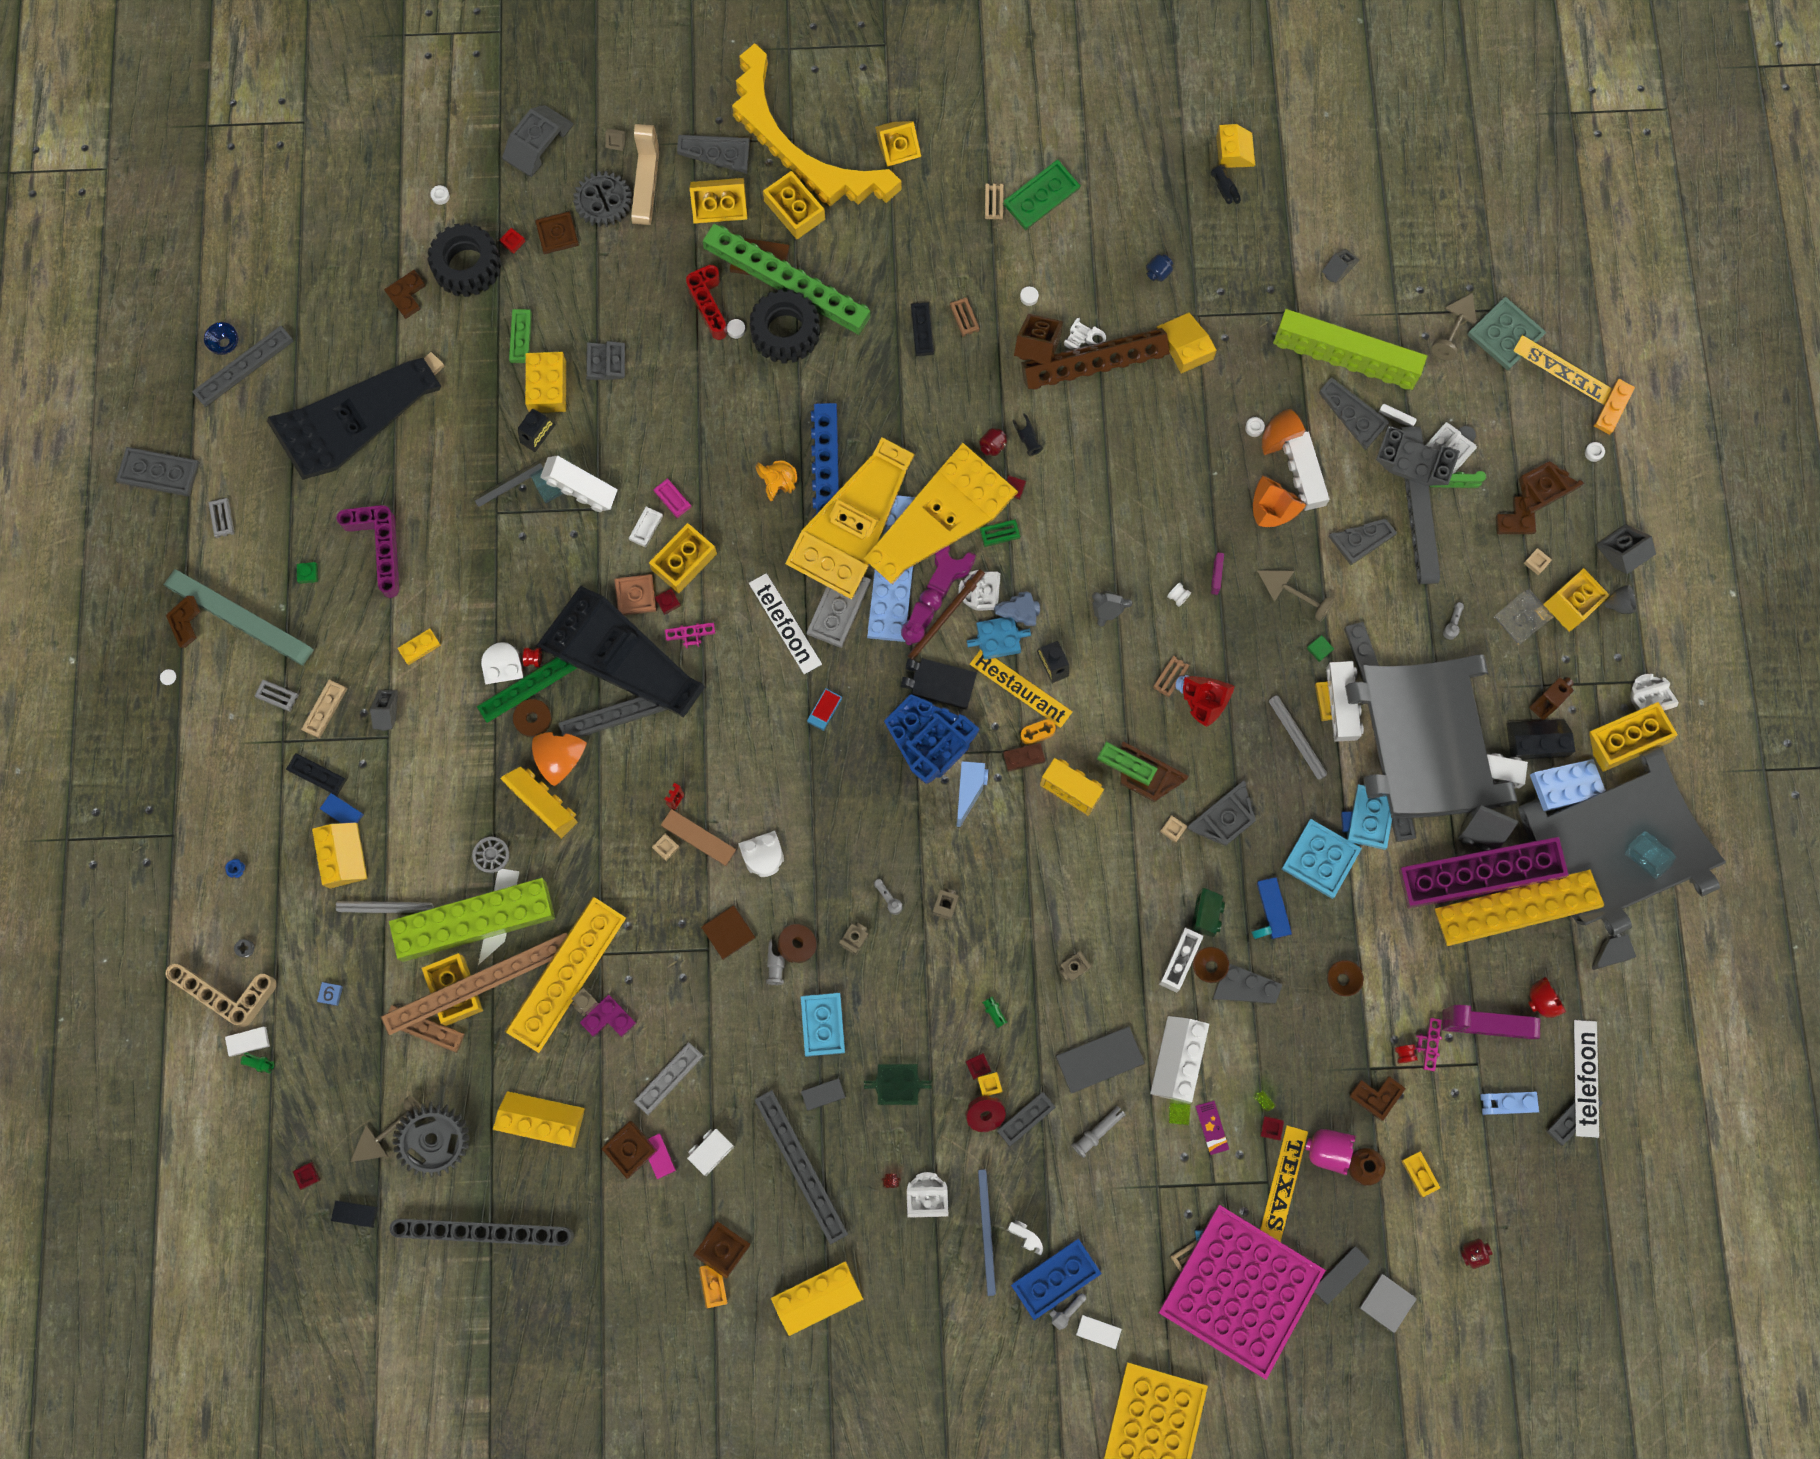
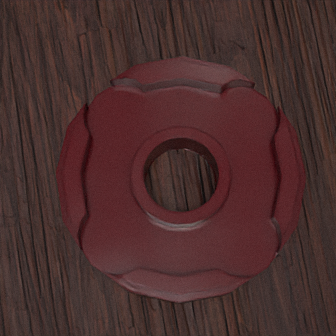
M987 1095L977 1097L968 1105L969 1108L965 1112L968 1125L977 1132L995 1130L1002 1124L1006 1115L1004 1105L1000 1099ZM985 1111L990 1112L986 1116H981V1114Z

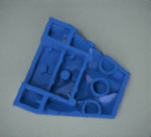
M911 694L884 720L912 773L925 784L932 782L936 777H942L969 749V744L974 740L979 731V728L965 716L953 714L946 708L941 709L934 706L931 702Z

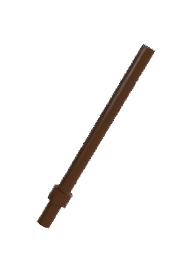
M979 569L971 580L968 579L962 591L907 657L911 660L916 658L966 596L976 589L977 583L985 575L984 571Z

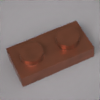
M1041 743L1003 752L1008 772L1045 763Z

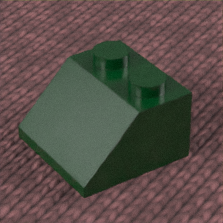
M1206 888L1200 890L1196 898L1191 926L1192 931L1214 937L1217 932L1220 933L1222 921H1219L1220 913L1223 914L1225 902H1222V895Z

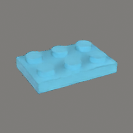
M1358 784L1347 841L1386 850L1392 823L1387 796L1367 798L1365 786Z
M840 993L801 996L805 1057L845 1053Z

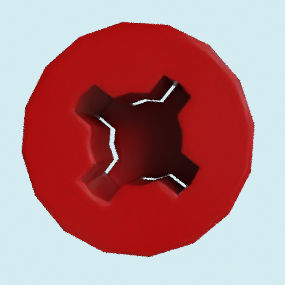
M525 647L523 651V666L534 665L535 667H540L542 660L541 648L531 650Z
M1415 1044L1395 1047V1052L1399 1056L1397 1059L1398 1064L1418 1061L1414 1053L1416 1049Z

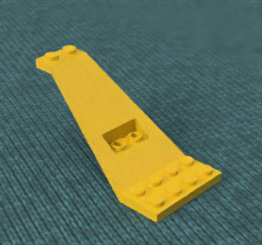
M881 437L873 455L802 529L785 564L840 594L853 599L870 566L864 558L881 538L906 472L915 454ZM842 514L847 516L845 521L841 519ZM858 523H862V524H863V529H862V530H859V529H858V527H857Z
M962 443L866 555L864 560L886 580L894 584L908 568L993 521L1018 491ZM936 505H940V509L938 511L934 510V507ZM949 517L954 518L952 523H948Z

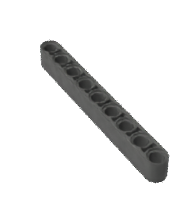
M1419 426L1400 428V430L1406 431L1404 438L1423 444L1422 432ZM1404 478L1417 582L1419 585L1438 584L1440 581V570L1429 486Z
M396 1219L390 1224L389 1228L391 1235L396 1238L552 1246H568L574 1239V1233L570 1228L552 1226ZM400 1223L405 1225V1231L402 1234H399L397 1231V1226ZM420 1224L425 1226V1232L422 1235H419L417 1232ZM440 1225H444L446 1228L443 1236L437 1233ZM460 1226L466 1228V1234L463 1237H460L457 1232ZM481 1227H484L487 1232L484 1238L478 1236V1230ZM501 1228H505L507 1231L504 1239H500L498 1236V1231ZM521 1229L527 1231V1237L524 1240H520L518 1237ZM541 1230H545L548 1235L547 1239L543 1242L538 1237ZM561 1231H566L568 1239L562 1243L559 1240V1234Z

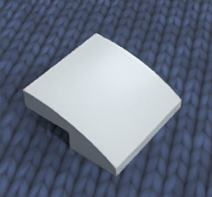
M1447 422L1425 445L1437 450L1442 445L1460 451L1452 474L1458 470L1477 448L1473 442L1461 435L1459 430Z

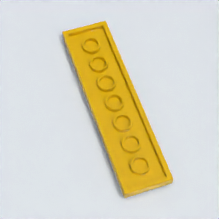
M1591 870L1570 874L1566 878L1523 886L1435 908V914L1446 946H1451L1604 907V902Z
M592 896L504 1032L539 1053L572 1003V998L579 992L626 917Z

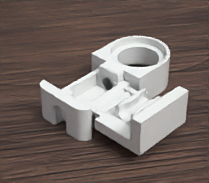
M1077 318L1070 328V336L1064 341V346L1074 350L1080 348L1082 343H1087L1088 345L1098 344L1093 341V336L1100 335L1103 339L1102 342H1105L1106 335L1095 326L1093 329H1090L1080 323V318Z

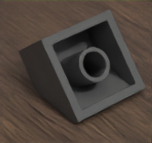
M1624 525L1597 544V547L1611 565L1626 574L1656 555L1652 536L1628 525Z

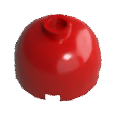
M1547 977L1538 980L1532 985L1529 992L1531 1000L1528 1003L1533 1012L1538 1011L1547 1018H1554L1566 1012Z

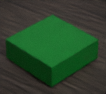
M1321 635L1307 647V650L1318 662H1321L1334 648Z

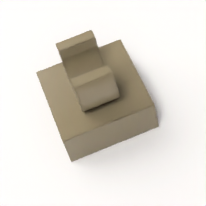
M607 128L605 132L606 148L623 151L625 148V131Z

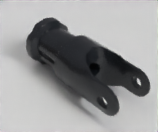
M1224 165L1215 167L1211 171V176L1217 181V187L1227 204H1231L1232 201L1239 204L1241 197L1234 182L1228 177L1225 171L1226 167Z
M1023 413L1026 427L1020 430L1015 420H1013V424L1021 442L1025 444L1028 450V456L1037 455L1043 450V447L1039 445L1036 439V432L1028 416Z

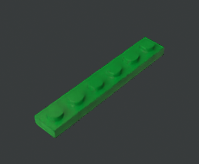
M556 658L481 703L477 708L486 723L577 668Z

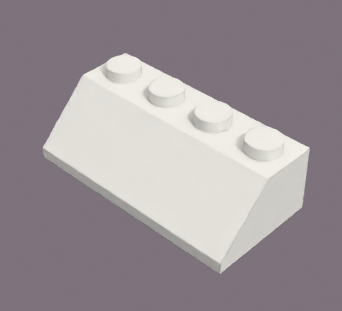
M1167 1017L1150 1094L1187 1104L1192 1103L1208 1033V1023L1188 1018Z

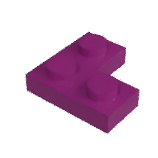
M610 995L605 997L580 1021V1024L593 1037L608 1024L623 1037L637 1024Z

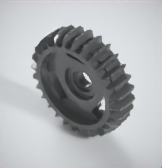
M430 1102L429 1108H426L424 1103H422L421 1110L414 1106V1113L412 1114L407 1111V1118H400L402 1124H396V1129L399 1131H394L393 1136L397 1137L393 1139V1145H397L394 1147V1153L399 1152L396 1155L397 1160L402 1159L401 1166L408 1163L407 1171L414 1168V1175L422 1171V1177H424L426 1172H429L432 1178L434 1172L441 1176V1170L443 1169L446 1173H449V1166L455 1169V1161L461 1163L462 1158L459 1155L465 1156L466 1151L464 1149L469 1147V1144L465 1142L469 1141V1135H466L469 1132L468 1127H464L466 1121H459L461 1119L460 1113L454 1116L455 1108L448 1112L447 1104L443 1109H441L440 1102H438L436 1107H433L432 1102ZM435 1117L433 1121L415 1126V1122L419 1119ZM433 1133L437 1136V1140L434 1143H428L425 1140L426 1135ZM451 1134L458 1135L456 1147L452 1153L447 1152ZM412 1148L426 1160L422 1162L415 1159L409 1154L408 1150Z

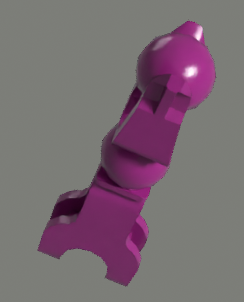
M950 545L935 553V566L937 569L930 579L927 589L920 594L919 601L915 604L910 620L904 623L901 628V636L907 645L918 643L923 639L925 629L932 622L934 612L941 607L942 600L953 582L969 574L975 562V554L968 552L963 559H952L948 554Z

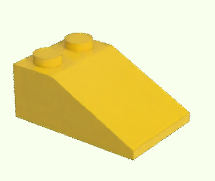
M1190 313L1157 326V329L1163 328L1167 333L1169 352L1181 374L1214 360L1217 351L1209 335Z
M1583 568L1543 605L1570 632L1610 595Z

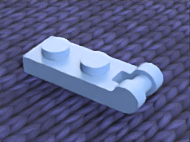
M1537 1092L1480 1094L1484 1106L1482 1108V1115L1539 1112ZM1491 1100L1496 1101V1108H1492Z

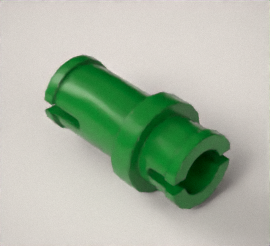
M993 996L982 1002L986 1008V1014L989 1013L996 1028L1008 1022L999 1009V1003L995 1002Z
M246 1052L241 1058V1065L255 1068L260 1073L266 1072L270 1074L274 1068V1061H269L266 1057L262 1056L260 1058Z

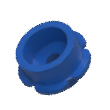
M233 859L226 864V873L231 878H239L243 875L245 865L239 859Z

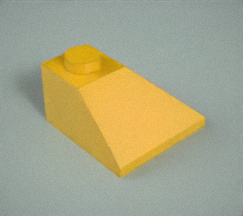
M913 121L890 122L875 127L887 167L921 157Z

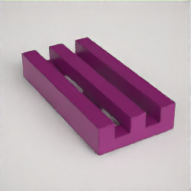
M1217 553L1214 558L1211 594L1218 595L1221 589L1224 553Z

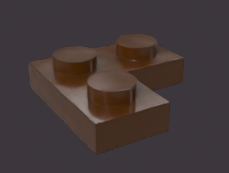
M413 270L385 288L384 291L403 317L407 319L420 310L412 295L424 288L425 284L416 271Z
M1523 497L1513 498L1514 514L1496 515L1497 534L1536 533L1535 512L1530 515L1526 514Z
M186 596L166 615L180 648H186L196 639L190 621L200 613L194 596Z
M1390 1076L1386 1078L1378 1091L1360 1080L1349 1095V1098L1380 1121H1384L1406 1088Z

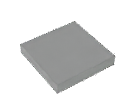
M1380 1274L1359 1306V1309L1392 1333H1395L1417 1298L1385 1275Z

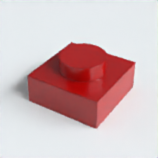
M512 228L499 240L500 244L513 254L526 242L525 238Z

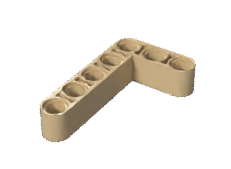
M635 124L634 138L638 151V162L631 219L632 224L651 225L659 160V144L654 125Z
M172 964L166 969L168 980L230 1023L240 1027H246L253 1021L276 988V980L273 977L259 974L236 1002L184 966ZM180 969L181 975L175 978V972ZM268 979L267 987L262 989V981ZM196 980V987L194 989H191V982ZM212 991V997L206 1000V994ZM256 996L255 1003L250 1005V998ZM227 1001L228 1007L222 1011V1004ZM243 1012L244 1018L238 1022L237 1016Z

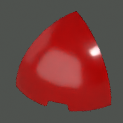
M1188 676L1184 678L1183 696L1191 708V715L1199 723L1207 727L1215 722L1224 711L1235 686L1211 678Z

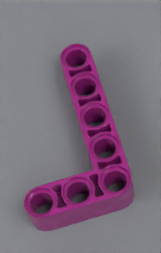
M381 505L344 509L338 512L337 522L345 531L375 529L378 588L387 598L397 596L399 593L396 524L395 516L387 506ZM384 514H388L385 519H381ZM365 516H369L367 521H362ZM347 518H351L348 523H344ZM389 531L387 536L382 537L384 532ZM386 549H390L388 554H383ZM386 567H391L390 571L384 572ZM392 584L389 590H385L387 585Z
M1452 1005L1442 1011V1030L1523 1039H1540L1541 1019L1537 1017L1471 1011V1006Z

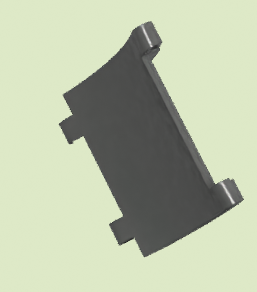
M1484 655L1409 666L1362 665L1360 668L1363 682H1353L1345 685L1349 704H1368L1382 775L1375 774L1364 777L1367 798L1387 796L1391 818L1455 815L1473 812L1480 805L1493 809L1513 805L1518 802L1512 782L1493 784L1470 680L1473 677L1489 674Z
M1658 746L1639 754L1645 770L1643 775L1552 815H1546L1538 799L1518 807L1530 842L1559 837L1568 874L1591 870L1604 902V907L1571 916L1577 924L1585 926L1602 919L1606 930L1611 936L1632 928L1631 920L1623 911L1624 908L1687 880L1693 883L1696 892L1701 897L1720 888L1717 878L1710 870L1725 864L1726 861L1710 843L1692 816L1675 783L1665 754Z

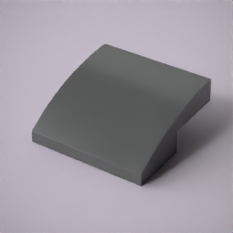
M607 341L606 344L587 342L586 379L614 380L625 377V343Z

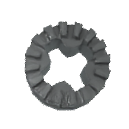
M242 939L236 942L234 951L236 955L246 958L253 954L255 947L251 941ZM244 943L249 947L248 950H245V953L240 951V947H243Z

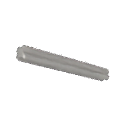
M1278 695L1272 697L1269 700L1270 705L1318 780L1324 778L1327 775L1326 770Z
M336 902L337 912L419 913L434 908V905L430 902Z

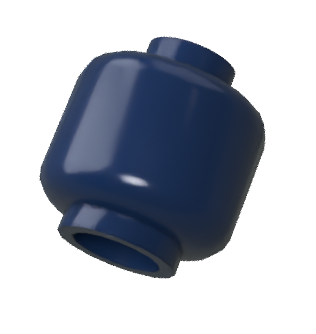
M1165 254L1155 255L1146 265L1148 271L1146 274L1152 281L1162 282L1172 273L1173 262Z

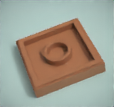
M652 574L615 579L617 608L624 616L656 612Z

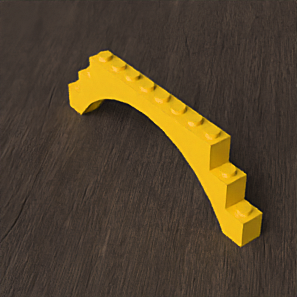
M754 43L739 56L740 68L745 73L736 80V91L741 98L732 105L733 117L736 121H741L745 125L746 130L750 134L753 133L762 145L765 144L773 156H778L782 164L786 168H790L799 180L802 179L810 191H814L823 203L826 202L831 207L846 194L850 201H855L859 205L873 192L878 199H882L887 203L902 190L901 180L890 169L873 171L842 169L825 164L805 154L791 143L778 128L765 98L764 85L768 66L767 54Z

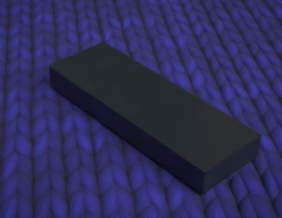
M929 302L912 303L911 315L915 355H934Z
M295 753L286 768L287 771L335 796H338L347 781L346 778Z

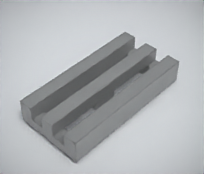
M224 498L208 502L214 536L220 538L222 535L225 537L227 534H235L229 500ZM223 503H224V508H225V514H226V520H227L228 529H226V525H225V519H224V513H223V507H222V504H223ZM215 505L218 506V512H219V518H220V524H221V529H222V531H219V528H218L217 517H216V511H215Z
M262 680L255 694L257 699L289 712L292 710V705L295 704V699L299 696L295 692L266 680ZM265 685L290 695V699L264 689ZM263 692V693L268 694V695H270V696H272V697H275V698L280 699V700H282V701H284V702H287V705H284V704L279 703V702H277V701H275V700H272V699H270V698H267V697L261 695V693Z

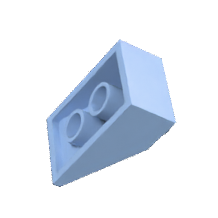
M961 763L957 827H961L980 796L983 785H987L988 769H985V763Z

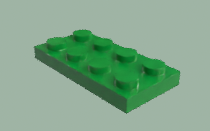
M1057 159L1005 199L1003 205L1026 231L1078 191L1081 186Z

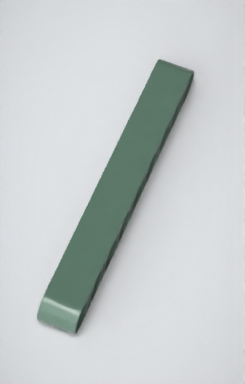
M176 569L172 571L163 584L184 598L186 596H194L199 607L304 666L314 651L307 644Z

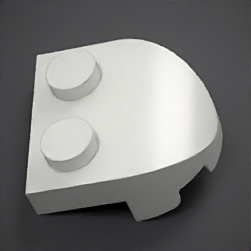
M978 570L969 572V576L965 580H961L959 593L965 587L964 584L968 579L971 580ZM998 571L985 572V575L977 583L976 589L970 592L963 602L974 610H994V607L998 605L1000 573Z
M496 643L490 646L483 654L481 664L485 684L524 678L521 655L509 643Z
M1644 674L1636 678L1631 689L1630 698L1637 711L1659 702L1664 711L1678 706V700L1669 689L1670 682L1666 678L1653 677V674Z
M775 831L738 843L750 873L758 874L760 877H768L775 874L779 870L781 863L784 862V855Z
M930 1172L920 1173L916 1175V1178L911 1183L909 1182L907 1187L908 1217L948 1216L947 1185L937 1174Z
M1020 1221L1010 1222L1006 1230L1024 1238L1021 1247L1030 1251L1036 1248L1035 1253L1041 1255L1043 1246L1037 1235L1027 1230V1225Z

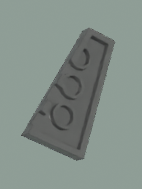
M678 135L677 153L681 156L747 174L750 139Z
M1332 377L1319 391L1321 397L1365 451L1389 424L1388 420Z

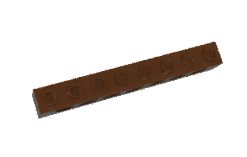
M1163 328L1057 353L1054 354L1050 364H1040L1034 360L1021 362L1024 383L1028 389L1035 390L1043 385H1056L1060 381H1072L1076 377L1092 376L1096 372H1108L1112 368H1124L1132 363H1144L1153 358L1161 359L1165 355L1170 354L1168 336ZM1149 344H1152L1150 349L1145 350ZM1130 349H1134L1131 354H1128ZM1113 353H1117L1114 358H1110ZM1099 357L1097 362L1092 363L1095 358ZM1077 362H1081L1080 366L1075 367ZM1060 366H1064L1061 371L1057 372ZM1046 370L1043 376H1039L1040 372Z

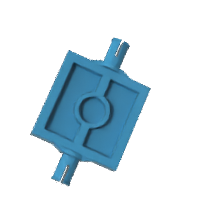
M999 618L977 622V638L966 640L968 648L979 646L983 658L986 660L1021 653L1020 638L1031 636L1030 628L1018 630L1013 618Z

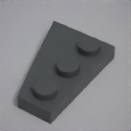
M1382 519L1357 528H1349L1339 533H1331L1328 537L1348 563L1353 565L1396 536L1397 532L1387 519Z
M1229 963V971L1225 978L1218 982L1212 1000L1275 1004L1282 984Z

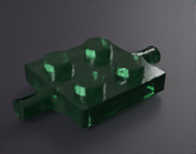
M878 1064L876 1081L864 1080V1084H871L864 1085V1089H876L878 1105H918L920 1089H932V1085H924L932 1084V1080L920 1081L918 1064Z

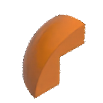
M1292 409L1280 412L1266 426L1262 436L1264 455L1282 450L1285 441L1303 436L1305 428L1298 415Z
M1265 476L1261 477L1253 499V514L1258 526L1275 527L1295 518L1305 508L1306 504L1294 493L1286 491L1279 483Z
M553 732L539 734L533 737L532 752L535 763L545 779L551 785L556 786L577 764L587 742L570 734H565L564 736H554Z

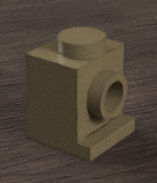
M950 889L940 890L933 915L952 920L959 899L955 891ZM945 901L950 903V906L947 908L943 906Z
M859 923L856 926L851 924L842 940H840L839 945L857 956L869 937V934L866 932L867 928ZM852 934H858V939L853 940L851 938Z
M1081 951L1060 964L1061 970L1059 973L1065 981L1069 980L1071 983L1089 971L1091 966ZM1072 964H1076L1078 966V969L1076 971H1073L1070 966Z
M584 988L572 998L574 1001L572 1003L573 1007L584 1018L599 1004Z

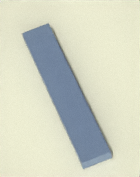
M978 1170L987 1296H995L987 1173L985 1170Z

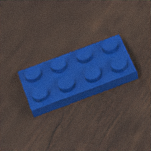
M1076 1239L1011 1284L1032 1319L1036 1320L1102 1273L1080 1240Z

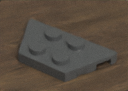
M1243 780L1187 826V829L1227 846L1256 821L1251 808L1250 797H1248L1246 782Z

